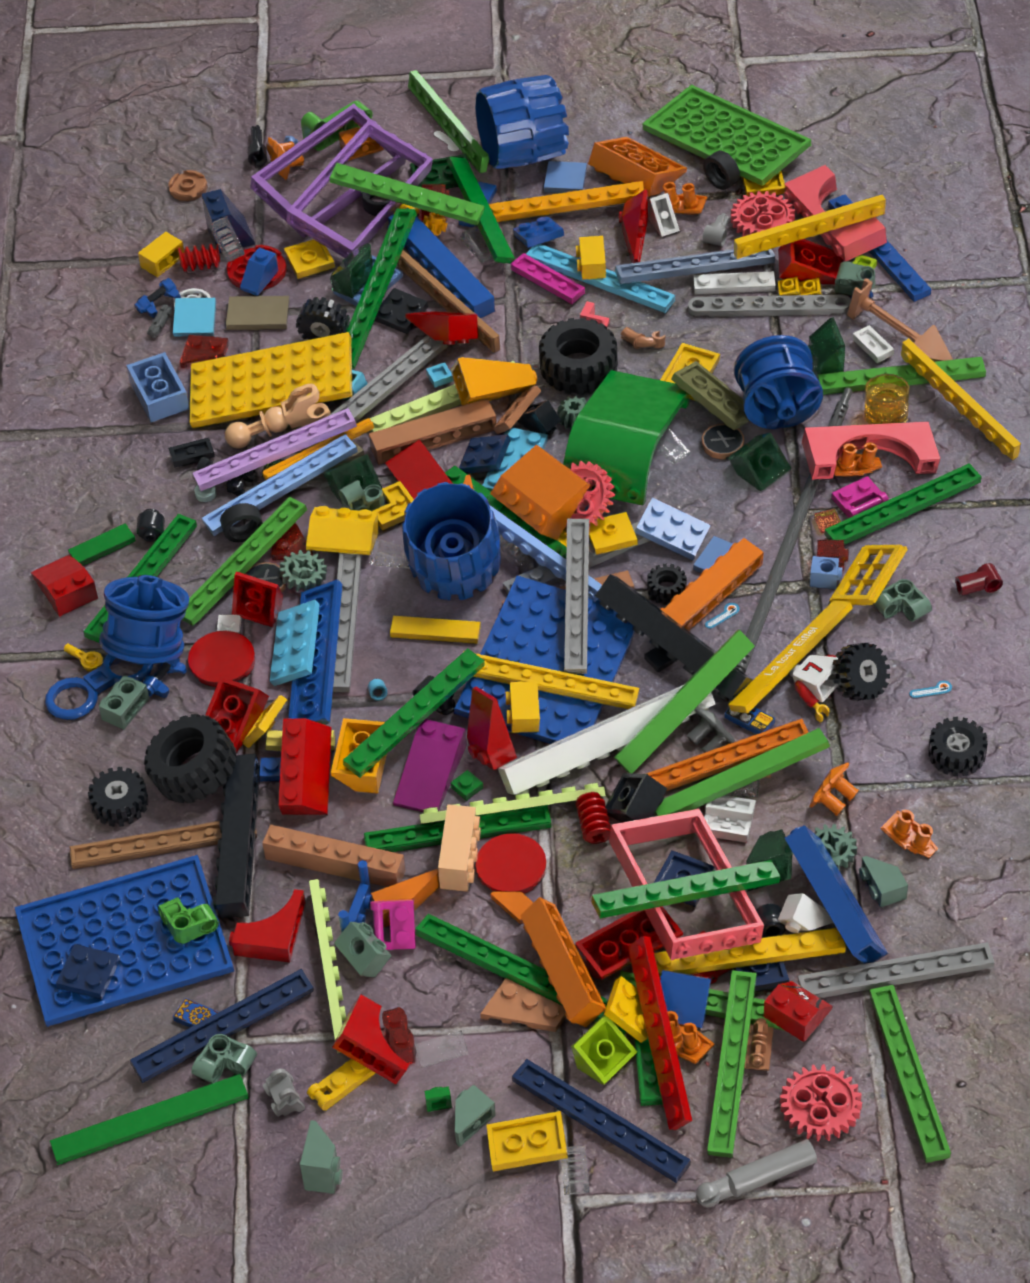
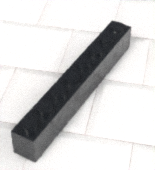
M610 574L595 595L601 600L599 604L608 611L613 609L617 612L616 617L624 623L630 622L634 625L632 629L641 636L647 635L651 638L649 642L658 649L664 648L668 651L666 656L675 662L681 661L684 664L683 669L692 675L716 653L715 650L617 576ZM735 666L715 687L719 691L717 695L727 702L733 700L753 679Z
M256 754L236 755L235 767H232L233 773L230 777H227V782L223 786L225 802L221 803L223 820H220L222 837L218 839L220 857L216 859L218 876H215L217 894L213 896L214 909L218 910L221 919L249 916L260 783V765Z

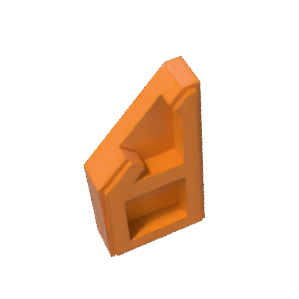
M493 891L490 893L491 899L519 924L523 923L520 915L533 904L522 892Z

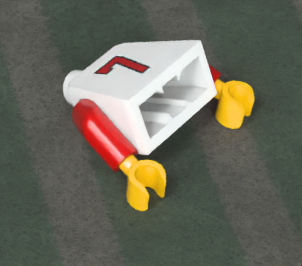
M810 655L801 665L797 664L789 672L795 682V690L810 708L813 707L816 710L815 719L819 722H823V716L820 712L825 713L828 717L829 708L824 704L820 705L818 702H824L838 686V684L833 682L836 675L832 674V669L836 668L835 665H832L833 660H838L835 655Z

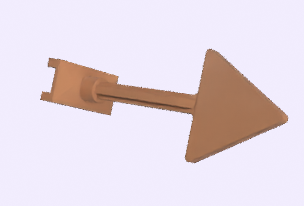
M866 278L861 290L857 287L854 289L847 314L851 319L854 320L864 310L870 311L911 339L933 362L953 360L935 325H932L923 335H919L877 306L869 298L873 284L872 281Z

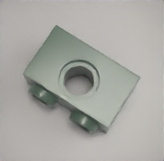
M350 922L334 944L361 976L376 977L392 956L386 950V944L377 939L372 933L373 929L371 926L364 922Z

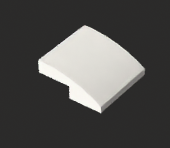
M724 795L707 803L704 818L715 838L747 843L756 800Z

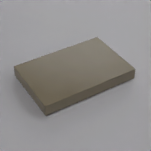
M289 296L229 297L226 329H287Z

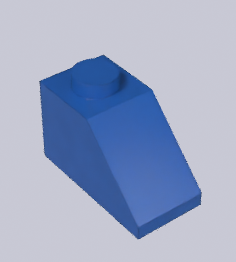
M262 248L256 250L248 260L240 286L242 291L256 296L261 293L278 272L276 253Z

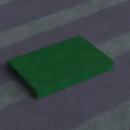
M466 154L451 156L458 158H466L468 161ZM449 157L434 159L431 171L418 187L432 191L459 187L447 163ZM413 163L410 164L412 175L419 168Z

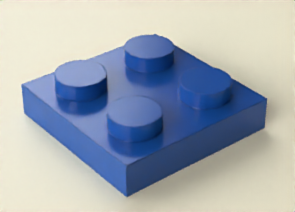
M540 217L535 222L522 223L519 227L513 229L514 236L528 248L564 236L563 228L549 217Z

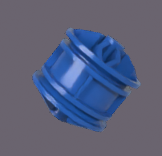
M787 335L769 336L753 342L737 357L734 364V376L744 392L743 406L745 414L753 424L765 429L793 427L806 421L820 407L823 400V390L819 380L813 373L812 354L805 342Z
M151 575L117 579L105 587L104 598L106 600L105 608L108 611V619L103 624V630L99 638V644L105 652L116 658L136 664L168 662L178 658L183 653L184 642L180 620L184 618L186 608L189 605V595L183 588Z

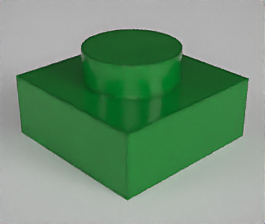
M468 770L450 783L451 789L465 801H468L483 789V782Z
M449 1086L434 1087L424 1091L427 1112L452 1108Z

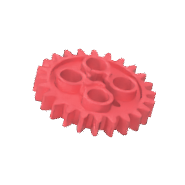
M758 191L757 195L750 192V197L743 195V200L737 199V204H733V209H731V223H733V228H737V233L742 232V237L795 221L793 204H789V199L783 200V195L776 197L775 192L772 195H769L768 191L765 194H761Z
M580 461L579 466L572 463L570 470L589 483L590 486L570 519H589L590 529V523L597 526L598 518L604 520L603 512H610L606 507L607 505L614 504L609 500V498L615 496L610 491L614 488V485L609 483L612 478L600 466L594 465L589 461L587 464Z
M825 1064L821 1066V1070H817L815 1065H812L809 1072L805 1067H802V1075L794 1072L793 1079L787 1078L786 1086L782 1087L780 1111L784 1113V1121L790 1120V1129L797 1126L798 1135L804 1131L807 1132V1139L812 1134L816 1135L817 1141H820L821 1135H825L827 1141H830L831 1134L840 1138L841 1130L848 1134L849 1126L855 1127L856 1119H860L862 1094L858 1092V1084L852 1085V1077L844 1079L845 1071L843 1070L836 1074L834 1066L830 1071H826ZM819 1116H820V1117H823L824 1119H816L815 1117H819Z

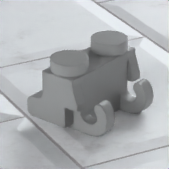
M285 1069L274 1070L265 1079L266 1083L263 1084V1088L268 1096H272L274 1099L271 1107L276 1116H286L293 1111L301 1112L305 1109L304 1104L299 1100V1094L293 1086L292 1082L294 1079Z

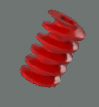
M218 243L216 249L213 248L212 244H209L208 250H206L204 245H201L200 251L194 245L192 252L186 246L183 253L180 247H178L180 266L184 272H187L188 266H190L192 271H195L196 265H198L200 270H203L204 264H206L208 269H211L212 263H214L216 268H219L220 253Z
M598 792L582 794L576 800L583 839L593 844L608 841L611 832L609 817L605 808L606 804Z

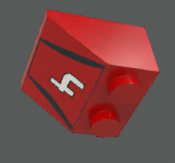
M793 981L778 984L764 1001V1018L802 1042H805L832 1010L833 1006Z

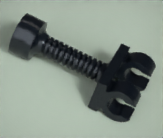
M202 457L197 465V471L212 465L213 461ZM255 470L228 480L226 482L227 492H232L236 496L242 495L245 491L242 488L245 485L240 480L243 478L247 482H252L256 477L253 475Z

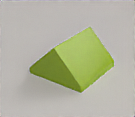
M605 1015L571 1046L577 1069L602 1085L611 1079L637 1053L636 1049L614 1022Z

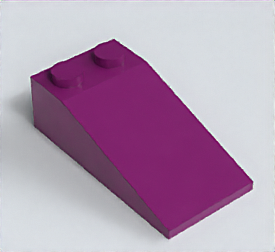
M425 719L419 725L393 801L394 806L423 813V809L437 807L439 812L467 746L465 728Z

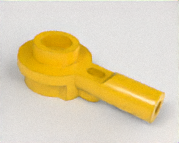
M69 643L64 646V651L80 659L82 667L88 672H92L103 663V657L99 652L90 651L85 653Z

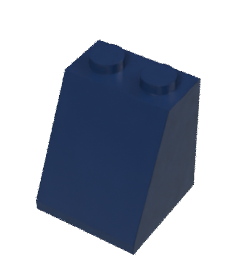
M221 189L202 194L207 230L215 249L218 243L219 253L255 245L244 215Z

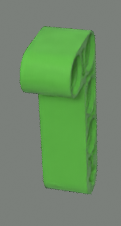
M360 101L348 104L323 120L313 112H308L301 120L303 139L352 104L364 110L370 119H372L373 112ZM351 120L313 148L321 151L339 140V132L356 127L360 128V126Z

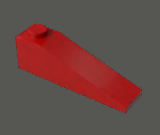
M648 190L641 191L625 202L623 211L619 212V223H622V232L631 263L641 262L648 224Z

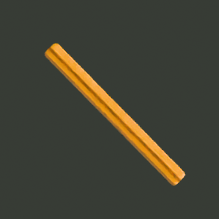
M367 418L357 423V427L323 440L263 470L264 479L268 480L344 434L350 440H353L373 430V422L370 418Z

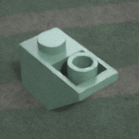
M868 856L862 857L861 868H859L860 877L868 883L870 895L873 900H877L880 908L907 899L908 884L897 866Z

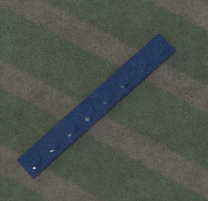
M301 968L130 1059V1064L140 1081L144 1083L202 1052L212 1036L223 1034L230 1037L314 992V987Z
M526 1059L512 1075L514 1083L673 1182L677 1183L691 1165V1160L532 1061Z

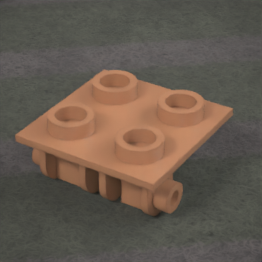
M758 1018L754 1025H750L745 1069L769 1071L774 1027H768L766 1020L763 1018Z

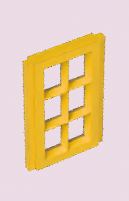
M865 545L862 547L830 598V603L833 600L849 601L852 605L875 604L907 552V547L902 545ZM871 555H877L872 564H866ZM884 555H890L886 564H879ZM861 570H868L863 579L856 580ZM875 570H881L876 579H870ZM852 586H858L853 595H847ZM865 586H871L867 595H860Z

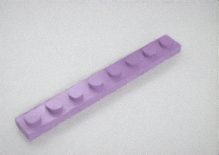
M347 408L193 472L194 479L200 491L206 490L357 427L356 421Z

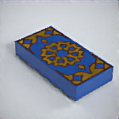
M185 998L173 1015V1019L175 1022L190 1028L219 1012Z

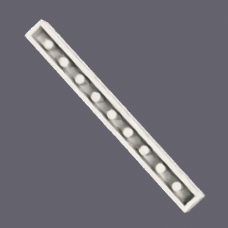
M684 685L499 767L498 770L507 793L513 795L527 794L529 788L535 785L542 787L550 783L549 779L555 776L557 778L570 774L569 770L575 767L577 769L590 765L589 761L595 758L601 760L610 756L609 752L615 749L621 751ZM711 692L697 708L710 711L709 707L715 705ZM695 709L682 721V723L690 720L689 716L696 713Z

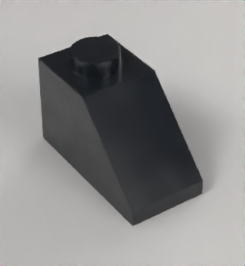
M549 400L530 405L517 422L532 432L548 435L557 429L556 425L561 422V419Z

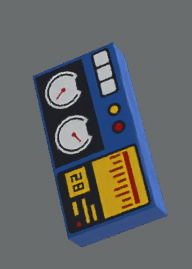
M729 707L724 717L755 734L768 731L775 724V717L755 707L749 713L734 712Z

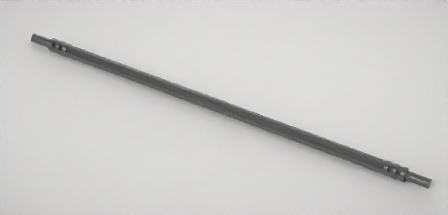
M850 388L844 389L841 400L836 404L828 427L842 426L852 394ZM810 473L746 633V637L755 647L821 480H812ZM755 647L736 665L744 673L747 670Z

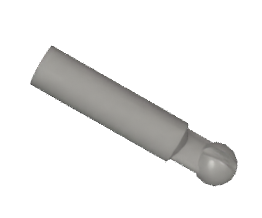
M805 1139L726 1173L725 1177L716 1181L702 1183L696 1190V1199L704 1207H714L719 1201L730 1196H740L817 1163L815 1150L810 1141Z

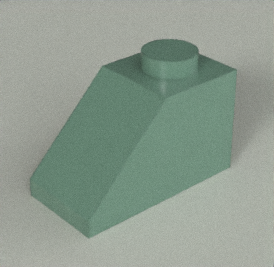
M472 1085L468 1090H463L456 1099L455 1137L456 1144L459 1147L496 1116L495 1102L475 1085Z

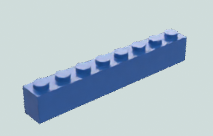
M394 214L388 217L389 226ZM416 216L404 246L409 251L410 256L416 259L425 270L477 314L479 318L495 312L494 296Z

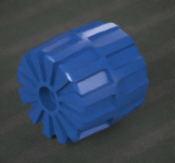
M541 75L508 80L481 88L476 93L475 114L482 148L489 155V164L494 169L530 165L559 157L566 153L565 149H568L569 145L566 135H569V126L563 121V118L567 117L565 106L561 104L563 97L560 89L551 76Z
M438 483L434 487L420 491L413 502L407 505L404 511L405 522L402 524L404 552L413 577L418 576L421 588L425 592L429 593L431 589L437 591L439 599L450 601L451 595L458 594L460 600L474 597V589L477 588L482 592L492 584V576L497 575L501 564L499 528L487 498L482 493H477L469 485L463 483Z

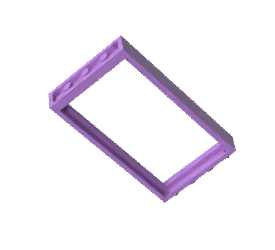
M352 104L251 176L250 188L279 216L287 221V210L292 205L267 180L349 121L353 120L361 128L368 120L376 125L378 123L371 120L364 110ZM378 143L393 158L373 173L388 177L403 166L406 159ZM349 189L312 216V218L321 224L325 223L362 196V192ZM290 225L303 238L307 236L305 233Z
M369 120L287 210L286 222L350 262L354 260L388 221V217L393 215L402 203L390 200L353 243L302 212L330 181L329 177L336 163L344 165L368 137L419 167L407 180L406 183L418 186L431 171L433 161L426 153H422L411 144L399 139L395 134L389 133L381 128L380 125H376Z

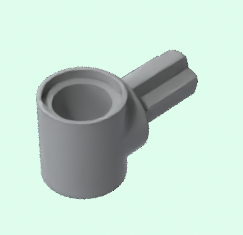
M725 213L718 215L715 222L706 225L703 232V242L718 246L724 245L727 237V229L725 227L729 221V217Z

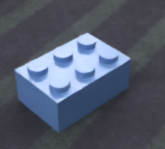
M165 352L126 365L130 384L150 422L189 409L187 392Z

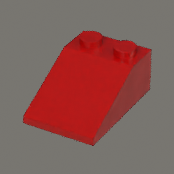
M806 239L782 245L778 249L779 278L785 280L798 277L799 282L819 278L821 284H835L840 263L843 262V259L837 256L834 250Z
M439 311L405 314L406 319L432 339L443 341L444 345L455 344L456 340L457 343H469V339H478L477 314Z
M70 554L31 572L32 577L59 617L98 599L94 580L85 567Z
M236 571L234 574L232 615H239L241 618L273 628L278 618V612L282 609L283 594L279 586Z
M220 677L205 715L215 719L233 742L237 753L242 746V741L264 711L269 696L260 689Z
M476 686L472 688L467 730L468 751L473 759L476 758L483 765L496 770L516 759L517 756L497 699Z

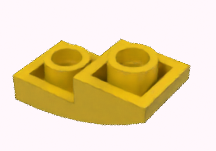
M798 277L778 281L779 296L822 295L819 278L799 282Z

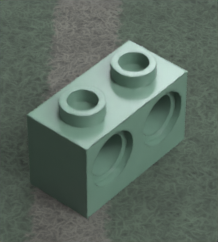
M124 675L119 682L114 684L111 692L99 704L102 720L124 730L149 700L147 685Z

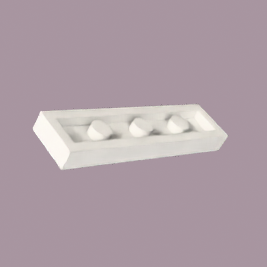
M774 271L694 275L695 295L775 291Z

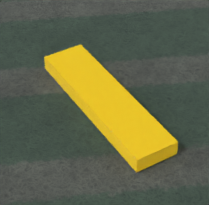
M393 616L390 637L478 644L481 622Z

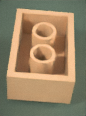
M447 804L438 865L440 889L468 892L469 883H474L475 869L473 868L474 862H477L478 848L476 847L477 841H480L481 827H479L480 816H476V807Z

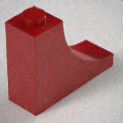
M294 889L287 904L280 911L266 919L250 923H237L235 931H231L229 937V945L233 947L234 956L290 963L306 905L304 890Z
M360 994L352 1005L332 1048L392 1083L397 1084L407 1071L409 1064L390 1048L383 1037L379 1022L382 1006Z

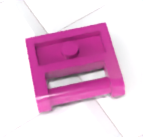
M868 476L832 492L831 499L848 518L889 500L887 494L881 492Z
M414 900L370 902V909L373 910L374 935L386 944V950L415 949ZM384 909H390L391 941H384Z

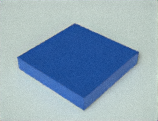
M662 970L660 982L667 1012H676L679 1024L693 1023L696 1027L703 1028L711 979Z

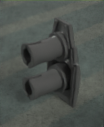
M695 708V712L699 715L701 722L686 736L696 746L710 731L714 732L716 736L702 748L704 752L736 742L713 712Z

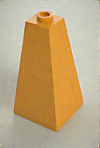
M461 357L456 360L450 369L462 406L484 399L491 401L520 393L535 386L537 382L536 372L532 370L530 364Z

